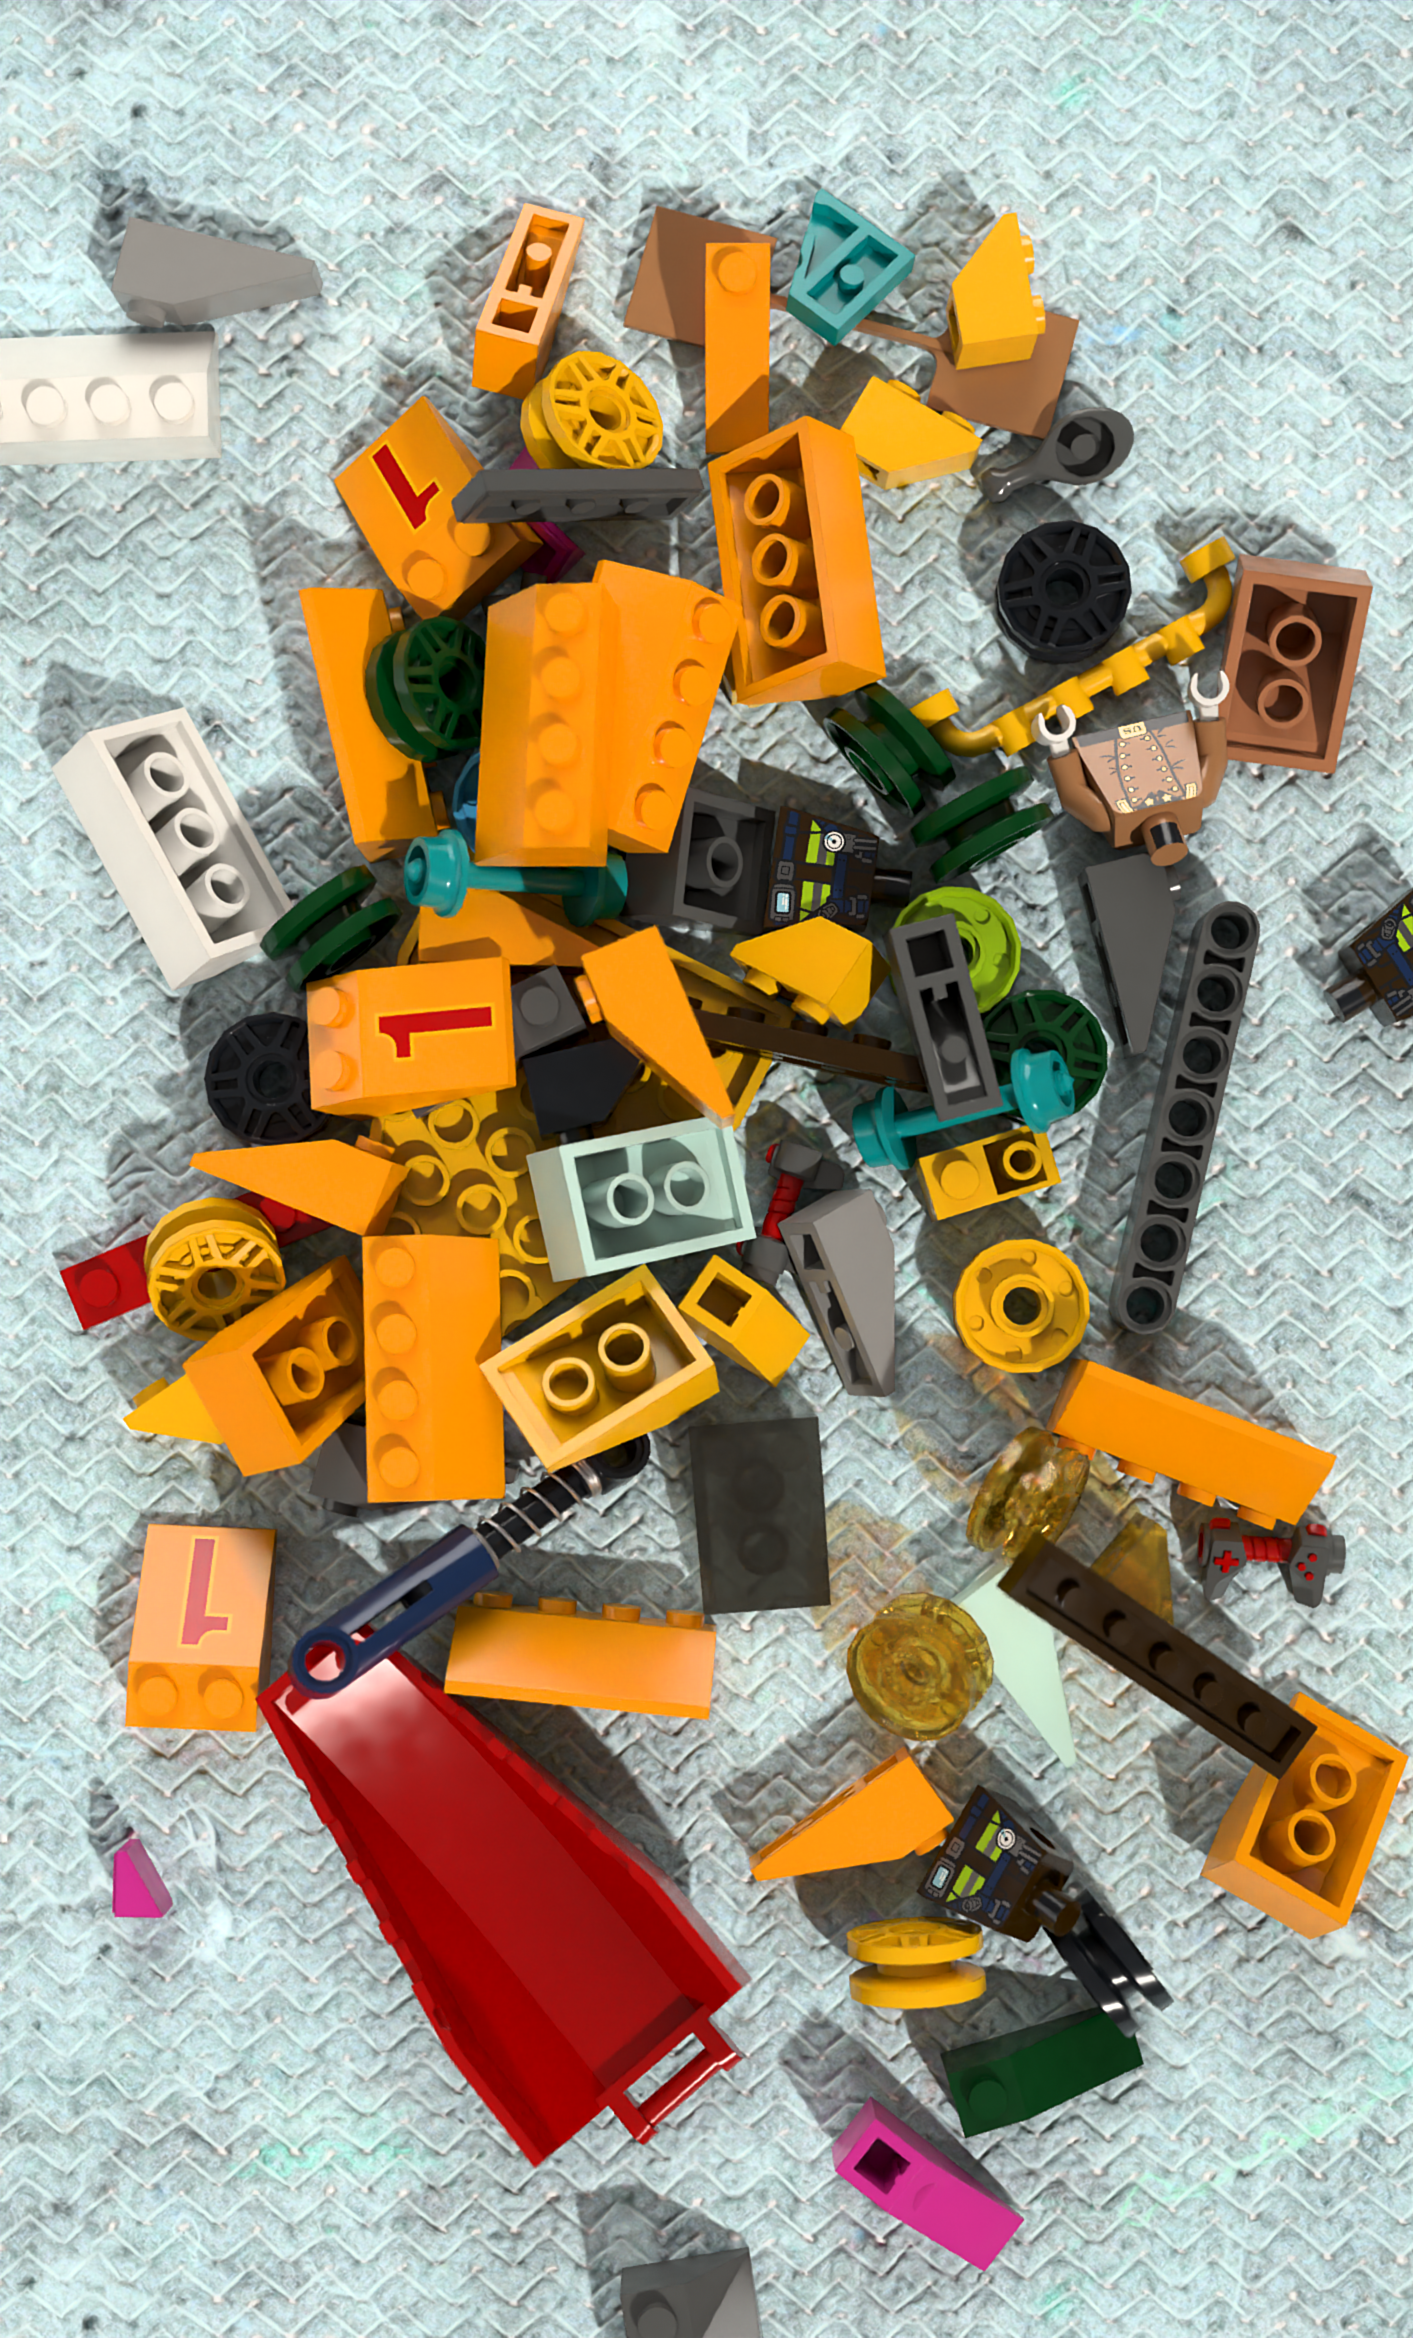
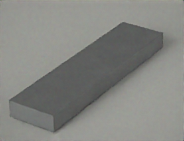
M698 468L481 469L451 500L457 522H462V524L672 520L701 494L704 486Z

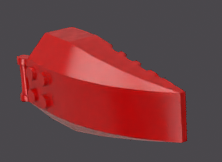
M369 1623L353 1634L351 1638L357 1646L379 1629ZM316 1646L305 1656V1666L314 1678L325 1681L338 1676L340 1660L332 1649L325 1646ZM402 1648L353 1682L340 1694L329 1699L314 1700L301 1695L292 1686L287 1670L257 1696L255 1701L298 1779L303 1781L311 1795L310 1802L320 1821L330 1830L347 1862L345 1867L355 1885L360 1886L380 1923L378 1927L388 1945L393 1946L413 1983L411 1988L450 2060L534 2168H537L607 2106L611 2108L629 2133L640 2144L645 2145L659 2133L658 2124L722 2068L729 2072L743 2059V2055L736 2044L719 2028L711 2018V2015L752 1980L750 1975L669 1875L538 1761L458 1694L444 1693L445 1683ZM693 2032L705 2048L641 2104L637 2102L627 2089Z

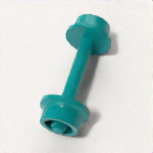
M455 829L441 831L437 837H417L413 839L408 848L404 865V887L409 902L415 906L432 908L434 913L441 918L456 916L463 905L467 888L562 895L564 912L570 924L584 928L592 925L595 920L616 918L622 911L628 888L625 863L622 857L616 853L607 852L606 866H564V869L526 866H476L474 862H469L466 841L462 834Z
M1021 1048L1015 1050L1011 1055L1010 1070L1012 1083L999 1086L1003 1106L938 1122L933 1105L908 1111L901 1095L894 1087L886 1086L876 1092L874 1099L858 1104L853 1109L852 1129L854 1140L859 1153L869 1167L877 1168L894 1165L898 1170L911 1169L915 1164L917 1155L916 1136L1017 1108L1020 1109L1021 1115L1033 1133H1046L1051 1126V1122L1073 1114L1075 1098L1072 1084L1075 1079L1069 1075L1067 1066L1057 1051L1051 1050L1032 1054L1028 1049Z

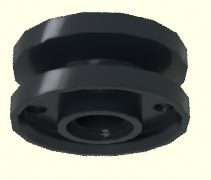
M1073 520L1044 523L1023 534L1005 556L994 592L997 621L1008 641L1028 658L1052 665L1080 662L1101 651L1118 631L1125 617L1132 594L1129 565L1118 545L1096 527ZM1054 581L1068 582L1075 587L1079 600L1066 606L1055 604L1049 599L1046 587Z
M276 1012L247 1016L225 1030L210 1051L204 1076L209 1106L222 1126L242 1140L264 1146L307 1142L324 1131L335 1115L311 1109L308 1023L301 1018ZM272 1064H284L291 1074L290 1088L281 1097L268 1098L260 1087L261 1074L265 1068Z
M1085 1889L1074 1898L1081 1905L1080 1914L1087 1925L1084 1930L1076 1934L1071 1929L1066 1935L1059 1937L1041 1925V1927L1084 1989L1129 2039L1141 2029V2026L1127 1999L1138 1991L1160 2011L1165 2010L1174 2000L1152 1972L1154 1970L1113 1916L1109 1917L1091 1893Z

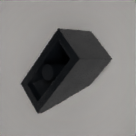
M615 1038L522 1059L542 1141L555 1138L556 1146L558 1147L595 1139L593 1129L604 1127L644 1063Z

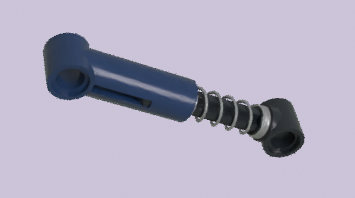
M647 1433L622 1443L627 1452V1463L624 1467L608 1465L602 1459L600 1453L560 1468L553 1473L542 1472L538 1484L532 1488L521 1487L519 1497L512 1503L501 1502L498 1507V1513L489 1519L485 1517L478 1519L477 1528L467 1527L464 1524L457 1525L317 1627L307 1631L296 1642L287 1661L288 1677L292 1686L301 1695L314 1700L329 1699L340 1694L353 1682L495 1580L499 1574L497 1568H499V1560L513 1549L520 1553V1544L534 1534L541 1537L542 1533L540 1530L553 1520L557 1519L559 1522H562L563 1518L561 1515L575 1504L583 1507L582 1499L596 1498V1495L599 1494L606 1495L612 1489H617L631 1481L647 1465L651 1453L650 1439ZM400 1601L406 1610L356 1646L351 1636ZM316 1646H325L332 1649L340 1660L338 1676L325 1681L314 1678L305 1666L306 1653Z

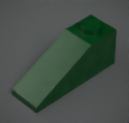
M1099 2006L940 2053L965 2138L1031 2119L1144 2064L1136 2035L1134 2034L1128 2039Z

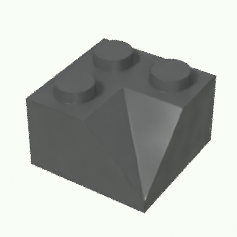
M749 2247L622 2268L620 2299L627 2338H764Z

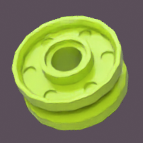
M944 886L919 895L900 912L893 928L954 913L961 943L967 949L970 956V964L967 967L980 1017H985L1005 999L1020 970L1021 941L1013 918L994 898L973 888ZM886 953V962L889 964V960ZM890 970V972L888 973V978L893 993L898 998L892 972Z

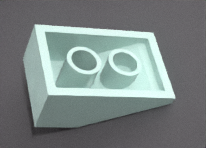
M707 1117L558 1146L526 1155L553 1282L591 1276L757 1238L732 1125L721 1130Z

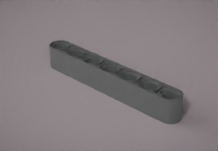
M1226 901L1214 906L1196 922L1191 934L1109 1296V1313L1113 1322L1120 1329L1129 1333L1154 1334L1162 1331L1171 1322L1175 1313L1260 937V924L1256 914L1248 906L1240 902ZM1215 919H1227L1235 924L1240 934L1236 949L1222 948L1214 941L1211 934V926ZM1204 979L1213 980L1223 987L1226 994V1003L1220 1012L1210 1011L1199 1002L1197 988L1200 981ZM1189 1041H1199L1210 1050L1212 1064L1209 1071L1205 1074H1197L1191 1071L1184 1062L1183 1050ZM1176 1102H1184L1196 1111L1198 1126L1191 1136H1182L1176 1133L1170 1125L1169 1112ZM1163 1164L1176 1166L1184 1177V1188L1175 1199L1162 1196L1156 1188L1155 1175L1158 1168ZM1152 1225L1163 1228L1170 1239L1168 1254L1158 1262L1148 1259L1141 1248L1143 1232ZM1140 1287L1149 1290L1156 1300L1154 1316L1143 1324L1134 1322L1126 1309L1129 1295Z

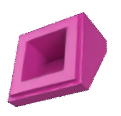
M129 1839L114 1853L112 1913H115V1917H164L173 1906V1900L140 1839Z

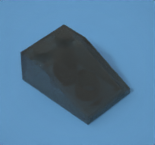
M813 1413L689 1423L703 1613L705 1615L831 1605L818 1416Z

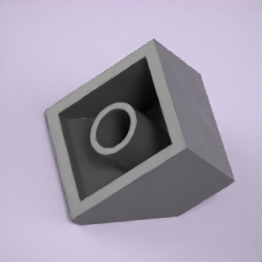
M688 786L668 853H626L625 866L628 876L626 900L619 916L664 927L762 936L776 811Z

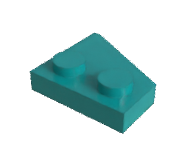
M821 188L815 194L809 224L802 242L785 311L833 346H836L912 272L916 255Z

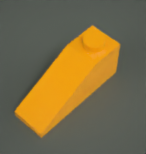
M524 203L476 327L472 387L525 400L530 390L541 380L551 352L581 241L585 218Z
M706 243V455H725L769 433L770 243Z
M467 888L461 909L456 916L451 918H441L434 913L432 908L420 906L419 964L502 956L509 959L510 973L537 974L556 965L561 975L582 976L585 972L581 956L600 949L599 946L495 890Z
M358 1135L355 1145L333 1139L194 1153L189 1166L364 1237L384 1235L410 1167L391 1160L395 1148L362 1135Z
M904 1746L749 1858L750 1871L757 1881L902 1859L913 1850L918 1856H921L945 1840L949 1835L945 1827L952 1823L954 1818L946 1803Z

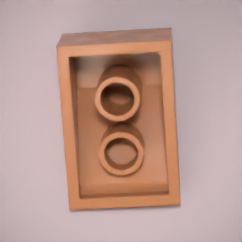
M1239 554L1220 670L1228 677L1229 692L1225 699L1218 704L1219 717H1224L1226 721L1227 757L1229 760L1335 774L1373 585L1366 570ZM1217 687L1216 697L1218 696V693H1219V687Z

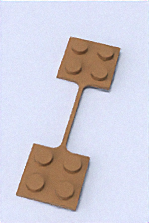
M656 206L623 327L705 349L706 243H770L771 265L777 238ZM770 292V309L787 312L785 310L788 298L774 295ZM1045 311V333L1038 335L1030 359L956 370L948 327L942 335L932 338L863 319L852 330L924 349L934 357L936 372L926 407L938 413L949 411L967 421L1043 441L1050 431L1080 320Z

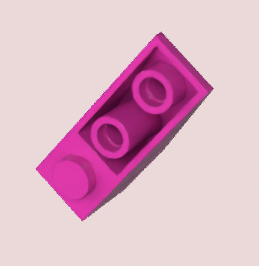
M871 2096L831 2147L836 2173L888 2214L984 2272L1024 2221V2218Z

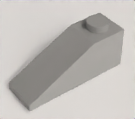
M129 217L111 291L122 310L127 312L126 316L129 319L144 326L162 328L164 322L187 326L318 296L321 293L323 282L315 260Z
M871 1189L833 1191L779 1222L778 1227L848 1395L886 1397L895 1391V1247L886 1227L887 1219L885 1212L878 1201L875 1200Z

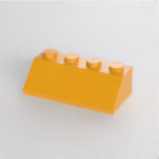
M805 415L707 463L724 597L744 606L731 646L737 703L753 705L836 698L886 678L854 436Z
M599 560L591 583H603L619 608L607 844L626 853H668L744 606L691 580L609 560Z
M603 583L535 584L488 607L474 864L476 866H606L619 608Z
M310 587L298 590L354 843L370 864L406 856L413 839L417 837H437L440 830L451 828L443 791L431 792L426 768L437 766V762L425 763L410 759L391 745L375 723L366 697L365 670L372 650L386 636L397 631L407 630L401 606L390 608L382 589Z
M430 1234L362 1237L368 1503L506 1498L504 1406L479 1368L480 1364L502 1352L499 1239Z
M1072 1358L1045 1427L1046 1430L1060 1435L1057 1448L1093 1461L1097 1449L1120 1458L1117 1471L1153 1484L1158 1472L1180 1481L1176 1491L1177 1494L1213 1507L1216 1496L1240 1504L1236 1517L1272 1531L1277 1519L1293 1525L1297 1524L1329 1475L1337 1458L1336 1455L1095 1362Z
M479 1590L474 1594V1600L467 1599L457 1608L444 1693L709 1720L717 1630L715 1624L704 1623V1613L669 1609L666 1611V1619L640 1617L641 1607L621 1603H603L602 1613L576 1610L577 1600L550 1596L539 1597L538 1606L512 1604V1593L494 1590Z

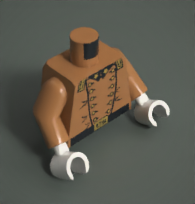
M1221 670L1217 673L1219 693L1216 698L1206 699L1199 694L1197 689V673L1193 675L1188 683V698L1194 706L1199 708V718L1193 720L1190 710L1073 737L1072 749H1070L1067 738L1072 735L1076 726V719L1072 710L1063 704L1056 707L1057 718L1062 726L1059 735L1048 732L1042 714H1037L1031 724V733L1038 743L1050 748L1052 755L1046 760L1062 808L1092 831L1103 832L1112 848L1125 850L1146 845L1152 863L1157 866H1168L1182 860L1188 853V846L1184 835L1195 833L1201 828L1203 808L1209 807L1216 801L1228 766L1226 721L1224 717H1219L1218 704L1225 699L1229 692V681L1226 674Z

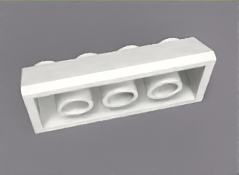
M216 331L0 338V466L222 458L219 342Z
M185 707L87 732L51 769L171 990L174 991L220 975L262 952L263 950L259 945L264 935L293 905Z

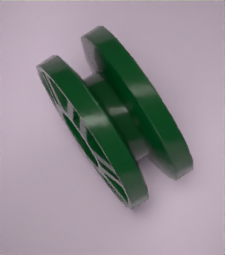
M446 616L424 619L413 624L407 630L397 631L386 636L371 652L365 675L366 697L374 721L388 742L410 759L432 763L453 757L460 751L476 748L481 745L486 644L478 634L463 622Z
M873 682L856 689L854 692L855 700L865 718L863 722L846 710L835 707L824 717L823 724L838 750L872 790L902 816L913 819L926 805L913 779L918 777L933 789L943 792L955 781L956 774L948 757L925 726L889 690L879 683Z
M1027 766L1017 767L980 784L942 806L910 829L909 836L916 848L930 846L943 840L946 841L950 848L929 868V872L936 884L956 878L997 857L1030 837L1053 820L1055 816L1047 803L1031 805L1021 810H1017L1013 803L1034 781Z
M366 865L353 867L315 889L284 914L264 935L259 946L273 962L290 957L298 952L302 953L285 978L297 994L306 992V983L336 976L347 969L379 943L394 928L403 915L391 897L376 901L362 908L361 904L370 895L377 883L376 878Z
M1026 990L1004 999L982 1021L998 1086L1012 1083L1010 1063L1013 1052L1024 1048L1028 1043H1039L1044 1045L1049 1051H1057L1063 1058L1069 1075L1075 1079L1072 1084L1075 1098L1073 1114L1078 1113L1098 1093L1107 1072V1041L1098 1019L1079 1000L1056 990ZM1019 1108L995 1114L997 1117L1016 1125H1027ZM1065 1117V1118H1062V1119L1053 1121V1122H1051V1124H1054V1123H1056V1122H1059V1121H1061V1120H1063V1119H1066V1118H1068V1117Z

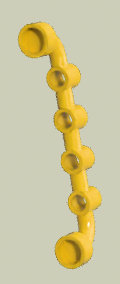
M1223 536L1180 560L1179 563L1190 584L1200 579H1203L1206 584L1207 598L1201 607L1110 656L1079 675L1059 684L1030 702L1010 711L979 730L963 732L952 723L950 717L961 710L949 688L929 697L909 710L925 726L942 749L956 756L974 758L989 753L1001 746L1006 757H1009L1036 742L1031 733V724L1037 714H1042L1044 722L1055 716L1057 718L1056 707L1063 704L1069 707L1074 713L1075 719H1078L1095 709L1089 697L1111 686L1116 697L1150 679L1144 667L1166 656L1172 667L1203 650L1205 647L1200 636L1218 625L1224 619L1231 605L1232 583L1225 565L1235 560L1236 557Z

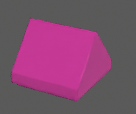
M526 522L544 545L520 567L526 572L548 576L547 584H557L586 553L554 522Z

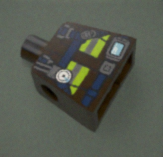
M780 806L762 934H768L818 916L854 933L864 932L868 923L870 904L902 909L908 906L913 872L876 866L879 836L791 807Z
M1413 888L1403 893L1337 952L1349 975L1325 989L1323 994L1329 1008L1342 1023H1345L1369 1007L1383 1027L1413 1016Z
M977 1785L916 1891L922 1897L979 1924L1025 1942L1035 1938L1041 1925L1056 1936L1066 1935L1075 1926L1081 1913L1080 1903L1062 1891L1074 1870L1073 1859L1017 1802L981 1785Z

